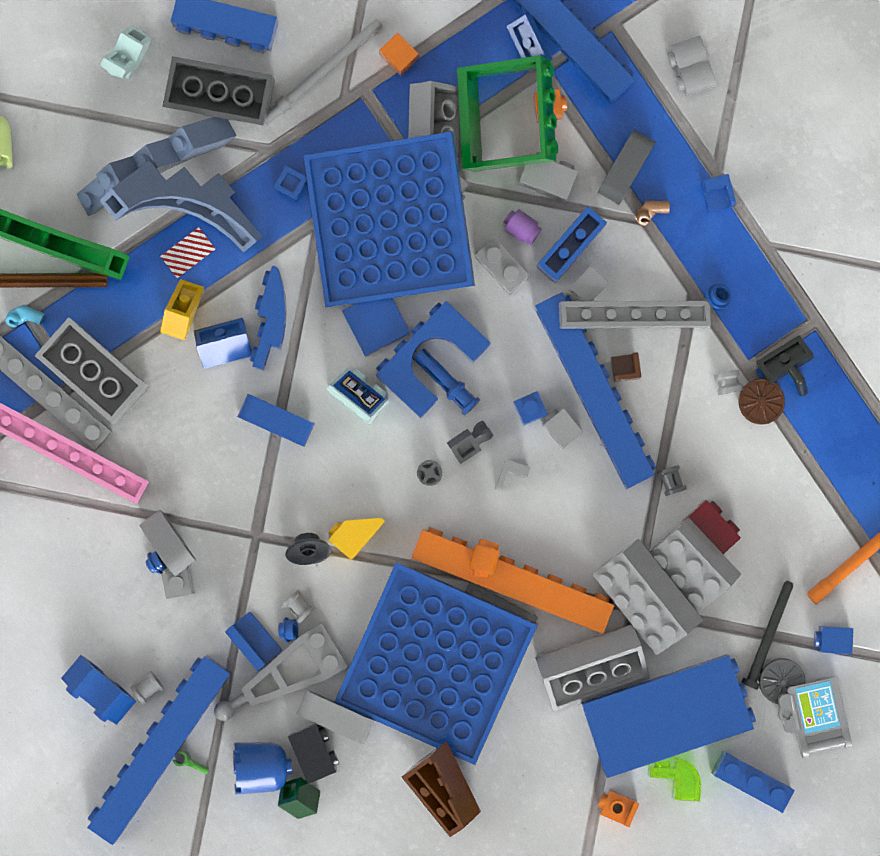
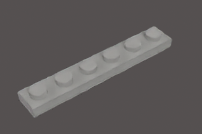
M561 301L559 303L560 329L708 328L711 326L710 304L708 301Z
M0 336V370L91 449L96 451L112 431Z

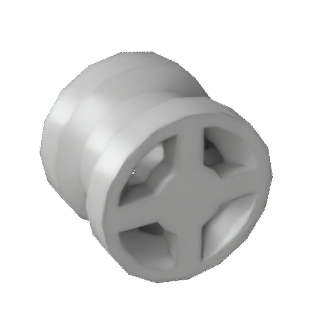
M739 370L714 375V379L719 385L718 395L743 390V386L738 380Z

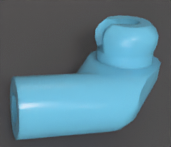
M21 305L8 312L6 323L10 327H16L29 320L41 325L45 314L29 306Z

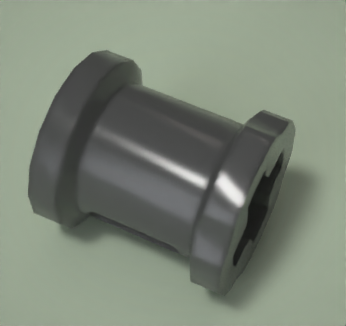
M679 465L657 472L658 476L662 477L666 489L664 492L665 496L687 489L678 472L680 469Z

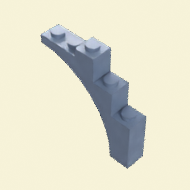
M218 117L182 126L170 137L146 144L133 156L109 163L96 174L97 177L77 193V196L88 216L96 214L104 208V205L99 200L114 186L149 160L160 173H163L192 158L223 147L237 135L228 119Z
M149 160L114 186L99 200L116 221L131 212L147 208H166L188 213L216 227L229 237L243 253L262 238V235L231 200L230 197L235 192L219 173L202 186L199 185L185 167L166 180Z

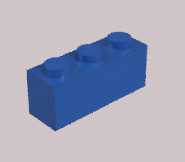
M587 206L540 260L537 268L556 284L605 228L607 222Z
M722 751L711 772L715 777L781 813L784 812L795 791L788 785L725 751Z

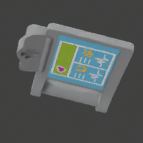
M836 677L791 686L787 688V693L778 696V717L782 721L786 733H797L802 758L810 757V753L841 746L845 748L853 747ZM836 729L841 730V736L807 744L806 736Z

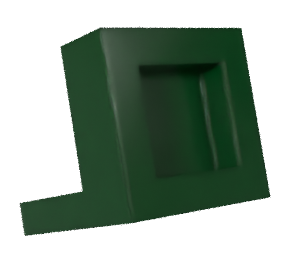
M301 777L287 781L280 789L278 806L297 819L317 814L320 790L308 784Z

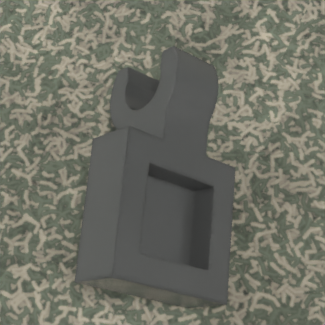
M480 421L474 426L472 433L466 429L448 441L447 444L458 462L462 464L480 452L481 448L479 445L490 440L494 435L485 422Z

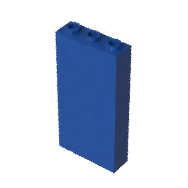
M725 654L582 702L581 704L606 778L753 730L752 723L756 722L752 708H747L744 698H747L748 695L743 682L738 683L736 674L739 673V668L735 658L730 659V656Z

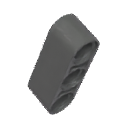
M634 129L597 193L620 205L656 141Z

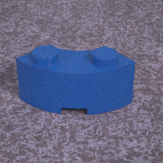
M80 655L61 677L68 686L66 691L74 698L78 699L80 696L95 709L93 713L103 722L109 720L117 725L136 703V700L117 682L109 679L103 673V670Z

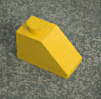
M180 279L165 308L161 333L185 340L193 324L204 291L203 286Z
M383 518L345 520L342 524L338 521L328 532L331 535L328 540L348 558L353 560L386 521Z

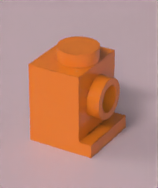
M609 789L607 794L603 793L597 807L601 808L600 815L630 827L639 802ZM616 803L622 805V810L618 813L613 811V805Z

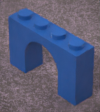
M447 301L443 305L438 302L429 312L431 315L429 320L425 324L420 321L411 331L414 335L410 340L406 342L403 339L395 347L394 351L396 354L389 361L385 358L376 368L379 371L376 377L420 419L438 401V398L413 373L412 358L417 348L429 340H446L474 363L491 345V342Z

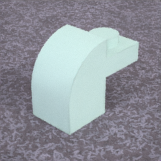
M130 25L121 32L114 50L103 58L100 66L106 69L112 76L129 79L144 58L153 38Z

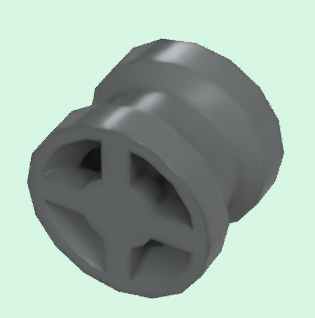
M426 460L419 465L417 477L422 484L433 486L441 480L442 469L437 462Z

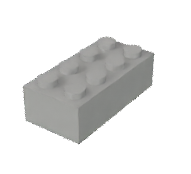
M70 317L67 318L35 355L114 425L121 420L149 388L144 381Z
M639 539L609 559L592 574L656 655L687 636L703 621Z

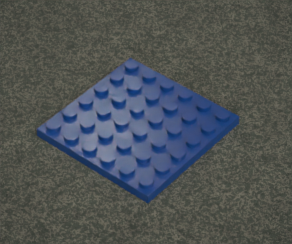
M450 131L303 155L325 308L475 286L454 132Z
M396 561L334 702L435 748H438L447 741L455 757L476 765L538 624Z

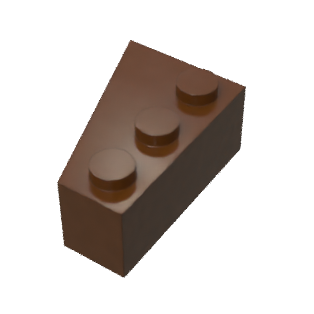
M447 741L419 760L402 776V779L449 837L464 829L481 812Z

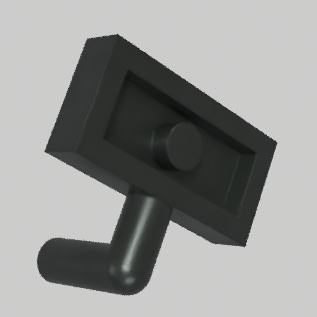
M800 335L756 361L758 368L770 385L789 374L796 384L798 394L800 396L807 395L806 381L798 368L814 359V355Z

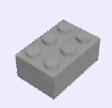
M689 517L650 551V554L698 614L727 591L741 575L735 566Z

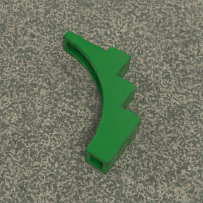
M0 209V239L66 261L80 268L122 280L130 258L129 255Z

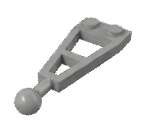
M321 623L299 636L241 689L243 691L242 695L230 702H218L214 708V714L217 719L228 721L234 716L235 710L248 702L252 707L323 682L348 666ZM304 643L322 674L288 686L277 666ZM271 673L280 689L255 697L251 689Z

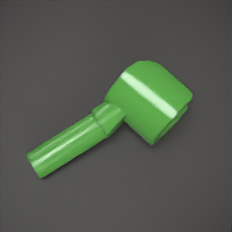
M178 751V753L184 755L185 761L180 763L177 760H173L176 766H189L207 775L209 768L192 760L188 752Z

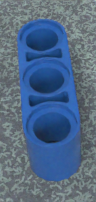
M247 394L237 416L305 447L315 425L313 422L250 394Z

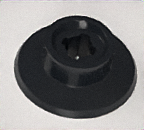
M303 533L294 539V543L287 548L285 556L288 561L297 565L317 564L330 556L331 547L325 541L320 540L317 534Z

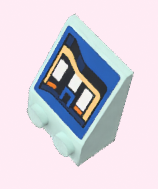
M355 368L353 372L350 369H346L329 385L327 391L370 425L389 402L385 398L388 393L377 384L374 387L367 384L365 380L368 377Z

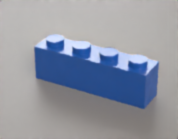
M176 0L170 21L173 27H176V31L180 33L190 34L191 31L201 33L200 37L214 41L215 38L224 39L226 44L239 47L240 44L248 45L250 50L264 53L265 50H272L278 26L276 16L212 0Z

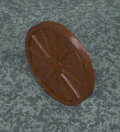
M755 379L743 387L738 403L742 415L748 421L764 425L779 418L784 410L785 397L783 391L775 382L770 385L767 379Z

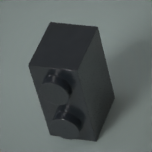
M315 723L288 736L308 784L337 772L336 765H339L340 762L335 751H329L326 742L330 739L325 727H319Z

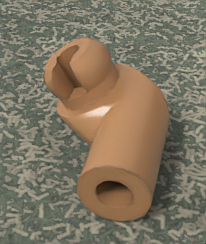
M645 201L636 211L635 220L638 224L644 226L650 222L656 213L669 214L670 201Z

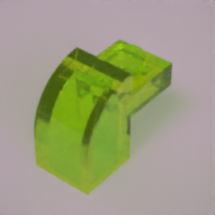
M675 756L674 766H670V762L658 761L655 762V765H648V776L650 778L673 779L672 798L674 800L700 802L701 778L697 769L689 761Z

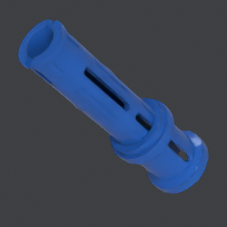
M425 348L413 358L443 388L447 399L453 400L463 410L462 414L464 416L481 400L479 397L475 398L465 388L464 382H458Z

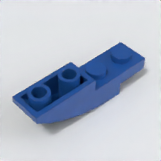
M272 266L271 271L266 270L262 285L266 286L263 296H258L255 309L258 310L257 315L265 318L266 323L261 322L257 334V337L261 338L258 347H253L250 361L253 362V368L262 371L265 369L271 347L281 350L286 328V295L279 269L276 266Z

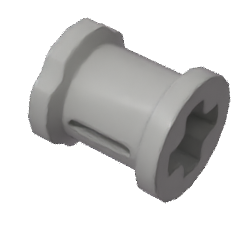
M297 590L282 606L288 608L298 618L297 622L300 624L316 608L310 606L300 596L301 592Z
M152 671L139 684L130 686L133 694L143 705L157 691L162 692L164 690L162 683Z

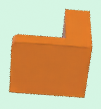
M396 33L379 49L382 58L400 76L419 59V54L399 33Z

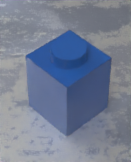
M538 391L513 402L523 426L548 415Z
M819 626V630L814 632V647H818V652L852 654L854 628Z

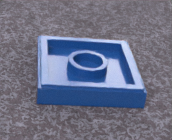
M393 298L356 303L342 310L365 357L410 334Z

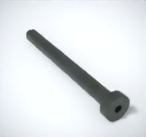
M785 581L748 677L747 679L743 678L741 681L745 686L756 690L759 688L760 684L756 682L793 589V583L790 581Z

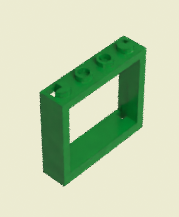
M533 56L457 68L462 169L477 172L556 162V154L558 153V143L555 139L557 118L554 114L553 106L556 95L552 87L554 67L551 59L543 56ZM536 69L541 154L482 161L478 78Z

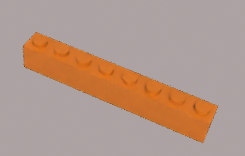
M429 527L428 531L422 530L412 559L599 633H604L614 605L609 603L611 598L596 593L595 597L585 594L586 588L572 583L571 588L561 584L563 579L551 574L544 578L537 575L538 569L528 565H524L523 569L514 566L515 560L502 555L498 559L494 575H488L487 579L472 575L473 570L469 569L474 550L466 547L467 541L454 536L450 541L442 537L443 532Z

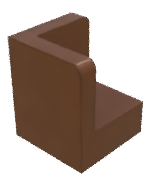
M638 352L611 357L614 383L642 378Z

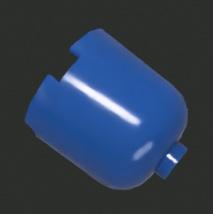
M272 742L234 743L233 772L236 774V784H234L235 795L274 792L284 786L287 774H292V759L286 758V753L282 746Z

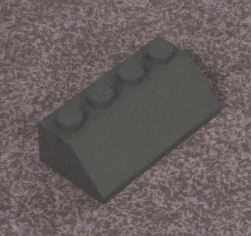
M172 56L162 107L264 126L271 104L275 80L273 75Z

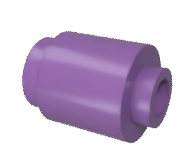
M520 209L517 212L511 210L503 221L506 224L504 230L523 244L526 242L531 245L542 230L538 226L539 223Z

